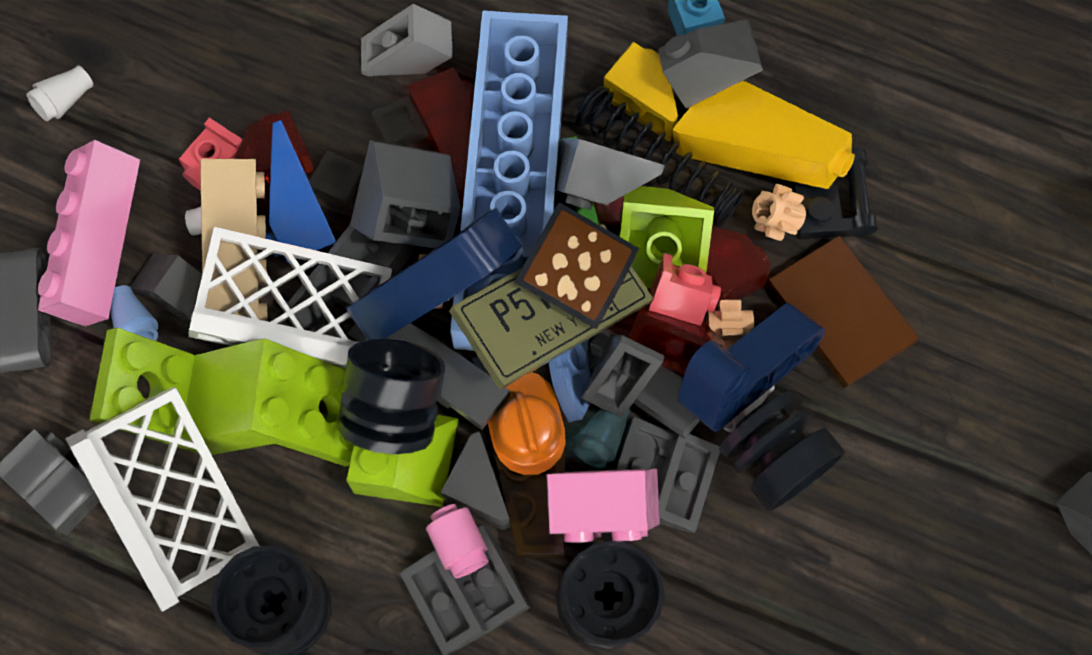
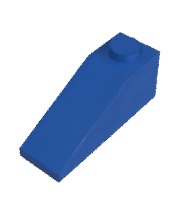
M279 120L272 124L269 224L272 231L266 233V239L317 251L336 241L283 123ZM273 253L275 258L281 256V254Z

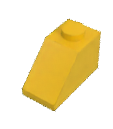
M633 42L605 75L603 86L609 90V93L613 92L614 94L611 104L618 107L621 103L626 102L627 107L624 111L626 114L632 116L635 112H639L638 122L645 126L648 122L652 121L653 126L651 130L658 135L665 131V139L670 142L673 139L672 129L677 124L678 118L672 86L662 72L660 55L651 49H644Z

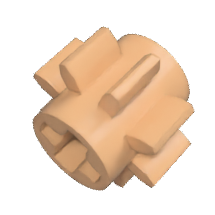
M775 184L773 193L762 191L755 199L752 207V216L757 222L754 228L765 232L766 237L778 241L783 240L785 232L796 235L805 221L806 212L801 204L804 197L792 192L791 188L780 184Z
M720 300L717 303V310H714L713 313L709 311L706 313V341L713 340L725 350L754 328L753 311L741 310V300Z

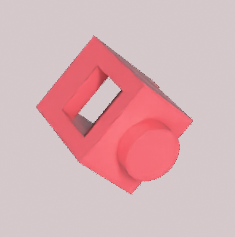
M210 117L204 123L206 128L179 158L185 170L182 173L183 177L199 190H201L200 159H251L243 140Z
M664 253L650 289L653 300L649 303V310L701 326L706 311L714 312L720 297L721 287L713 285L712 276L707 275L701 268L689 264H684L681 267L672 264V255Z

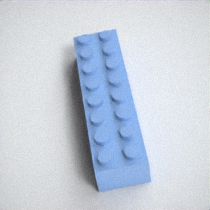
M482 11L460 232L492 209L497 208L522 247L490 274L456 294L453 305L521 269L555 210V185L560 144L568 16ZM452 316L451 336L454 349L474 351Z

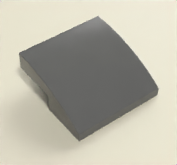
M632 417L627 422L612 470L657 468L660 525L695 533L719 457L720 446L688 434L684 439L677 433H672Z
M481 525L478 529L488 548L485 555L489 562L475 572L455 579L450 569H444L436 550L400 572L406 587L443 655H448L466 646L532 607L488 526Z

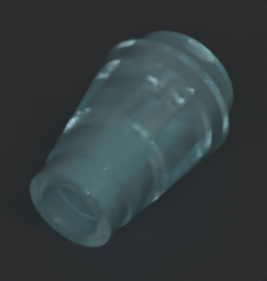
M600 408L575 436V454L585 463L597 468H604L608 462L614 461L631 413L630 409L621 418Z

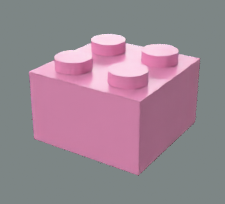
M657 468L547 474L550 534L564 533V542L593 541V538L601 537V532H612L613 541L640 540L641 537L648 536V530L660 525Z

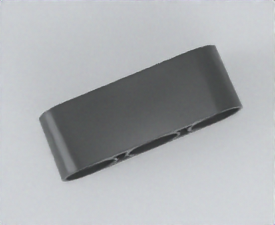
M40 247L0 252V373L47 368L51 362L50 314L38 311L41 297L38 293V285L48 265L45 252Z

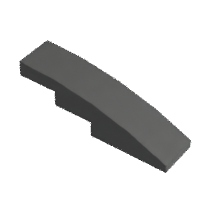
M412 323L385 338L411 342L437 353L445 362L443 386L438 402L447 409L449 407L453 408L480 430L484 429L510 397V390L506 387L499 390L492 377ZM356 324L347 333V337L352 341L362 342L367 340Z

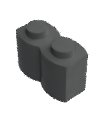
M34 429L0 462V477L50 525L67 536L100 500L80 464L76 467L66 457L72 450L52 431L44 437Z

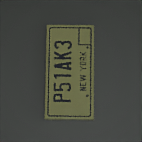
M631 266L599 327L594 329L515 284L514 281L521 271L519 269L453 305L449 312L499 390H502L645 307L653 300V297Z

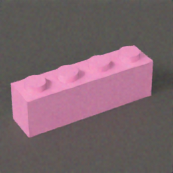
M93 140L69 154L64 168L65 173H67L65 188L56 203V212L59 213L56 229L51 234L47 244V252L50 254L47 270L42 275L38 285V293L41 295L38 311L82 326H88L109 318L140 159L97 140Z

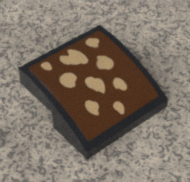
M559 202L514 283L590 327L597 329L640 248Z

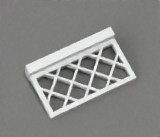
M214 227L191 319L189 337L228 346L266 338L346 369L348 349L358 342L348 340L339 324L351 316L347 312L335 319L321 298L342 286L352 302H355L359 298L348 281L362 273L379 277V286L391 277L392 268ZM220 241L240 245L249 260L227 272L217 257ZM250 247L264 251L254 255ZM272 253L285 255L294 269L275 282L271 281L259 262ZM295 258L308 262L300 266ZM317 263L328 265L338 281L318 293L304 273V271ZM253 265L266 284V287L245 299L233 282L232 277ZM214 266H216L221 276L211 282ZM339 268L353 272L344 276ZM298 275L311 297L290 310L277 287ZM224 282L227 283L239 302L225 312L205 308L208 292ZM271 292L284 314L271 322L258 320L249 304ZM314 302L329 322V324L316 332L304 330L294 314ZM244 309L248 317L235 315L234 313ZM289 319L293 327L280 325V323ZM333 329L338 337L325 335L324 333Z
M174 386L86 432L83 429L66 438L161 611L178 603L177 597L218 574L234 555L253 546H259ZM171 401L178 414L173 434L169 435L147 429L153 410ZM142 417L140 426L129 424L130 422ZM183 427H185L191 440L180 438ZM119 428L137 433L129 459L109 454L101 438ZM145 435L170 442L162 467L136 461ZM178 444L197 450L200 458L194 476L170 470ZM114 462L126 465L123 476L120 475ZM205 467L212 480L202 478ZM134 468L159 474L151 499L130 493L128 484ZM167 476L191 482L183 507L159 501ZM199 485L211 487L219 491L221 499L215 515L191 509ZM137 504L148 506L145 518ZM226 507L228 508L233 520L223 518ZM156 508L181 514L173 539L152 533L150 525ZM188 517L213 522L205 547L181 541ZM220 525L239 529L246 542L230 552L213 549ZM159 544L170 546L167 557L164 555ZM182 549L202 554L197 570L178 580L172 569L177 550ZM210 556L218 558L208 564Z

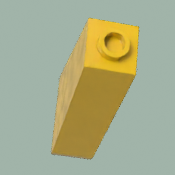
M744 80L691 106L672 129L674 142L679 141L676 153L682 157L689 151H692L691 159L824 189H829L838 176L844 177L854 161L851 133Z

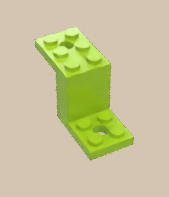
M118 327L107 330L89 421L102 424L174 386L211 455L278 444L339 465L350 466L354 444L344 439L337 429L342 393L347 390L343 385L346 369L266 338L193 355ZM140 375L144 376L150 385V394L147 399L142 397L137 388V381ZM320 400H323L327 407L328 415L326 420L319 412ZM171 401L153 410L147 429L169 435L173 434L178 414ZM142 417L130 422L129 424L140 426ZM183 427L180 438L191 440L185 427ZM119 428V430H122V431L129 432V433H132V434L137 435L136 432H132V431H128V430H124V429ZM147 435L144 436L145 438L162 442L168 445L170 443L169 441L161 440ZM177 445L178 448L198 453L195 448Z

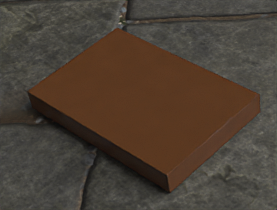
M840 236L770 278L767 286L782 306L786 303H791L825 328V335L815 350L845 389L914 345L919 339Z

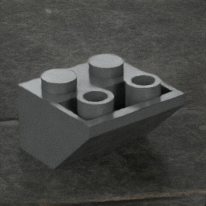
M370 140L350 226L372 240L437 248L453 238L460 212V203L450 155Z

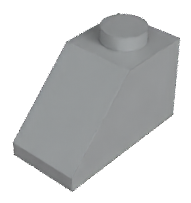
M415 4L410 5L361 38V74L366 76L426 74L452 58L451 21Z

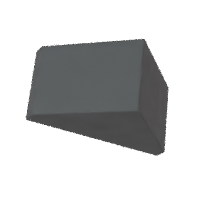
M153 253L130 285V288L134 293L191 324L202 274L178 255Z
M611 334L584 389L582 399L622 418L661 366L664 355L623 335Z
M480 432L471 434L441 491L444 503L448 505L456 504L458 509L468 508L473 517L500 530L511 528L509 516Z

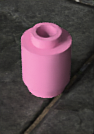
M451 504L439 509L430 516L433 522L426 527V531L444 569H450L455 579L471 574L489 562L485 555L488 548L468 508L458 509L456 504Z

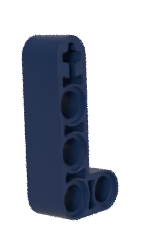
M494 208L447 242L349 305L346 310L367 340L385 339L490 274L516 253L522 245L498 209Z
M786 303L727 350L713 340L701 346L693 355L686 368L678 402L714 432L719 431L807 359L822 341L826 330L794 305Z

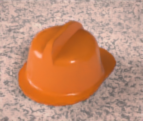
M531 372L506 387L510 390V397L488 423L493 447L499 460L511 471L522 475H536L551 469L561 458L566 445L565 428L556 395L549 382L539 374Z

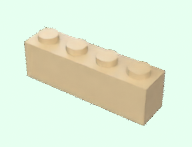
M200 159L202 275L214 227L266 239L265 215H257L256 198H264L265 179L264 172H256V159ZM220 241L217 257L227 272L249 260L240 245ZM250 247L254 255H257V249ZM262 259L259 262L267 273L266 259ZM253 265L232 277L233 282L245 299L258 292V286H266ZM214 266L211 282L221 276L216 266ZM224 282L208 292L205 308L225 312L239 302L227 283ZM258 299L249 304L258 320L268 322L267 303H259ZM244 309L234 313L235 315L248 317Z

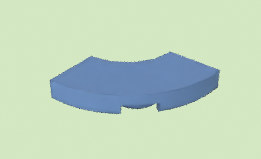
M589 339L549 362L553 387L563 413L569 422L582 420L591 404L582 399L584 389L591 377L587 352Z

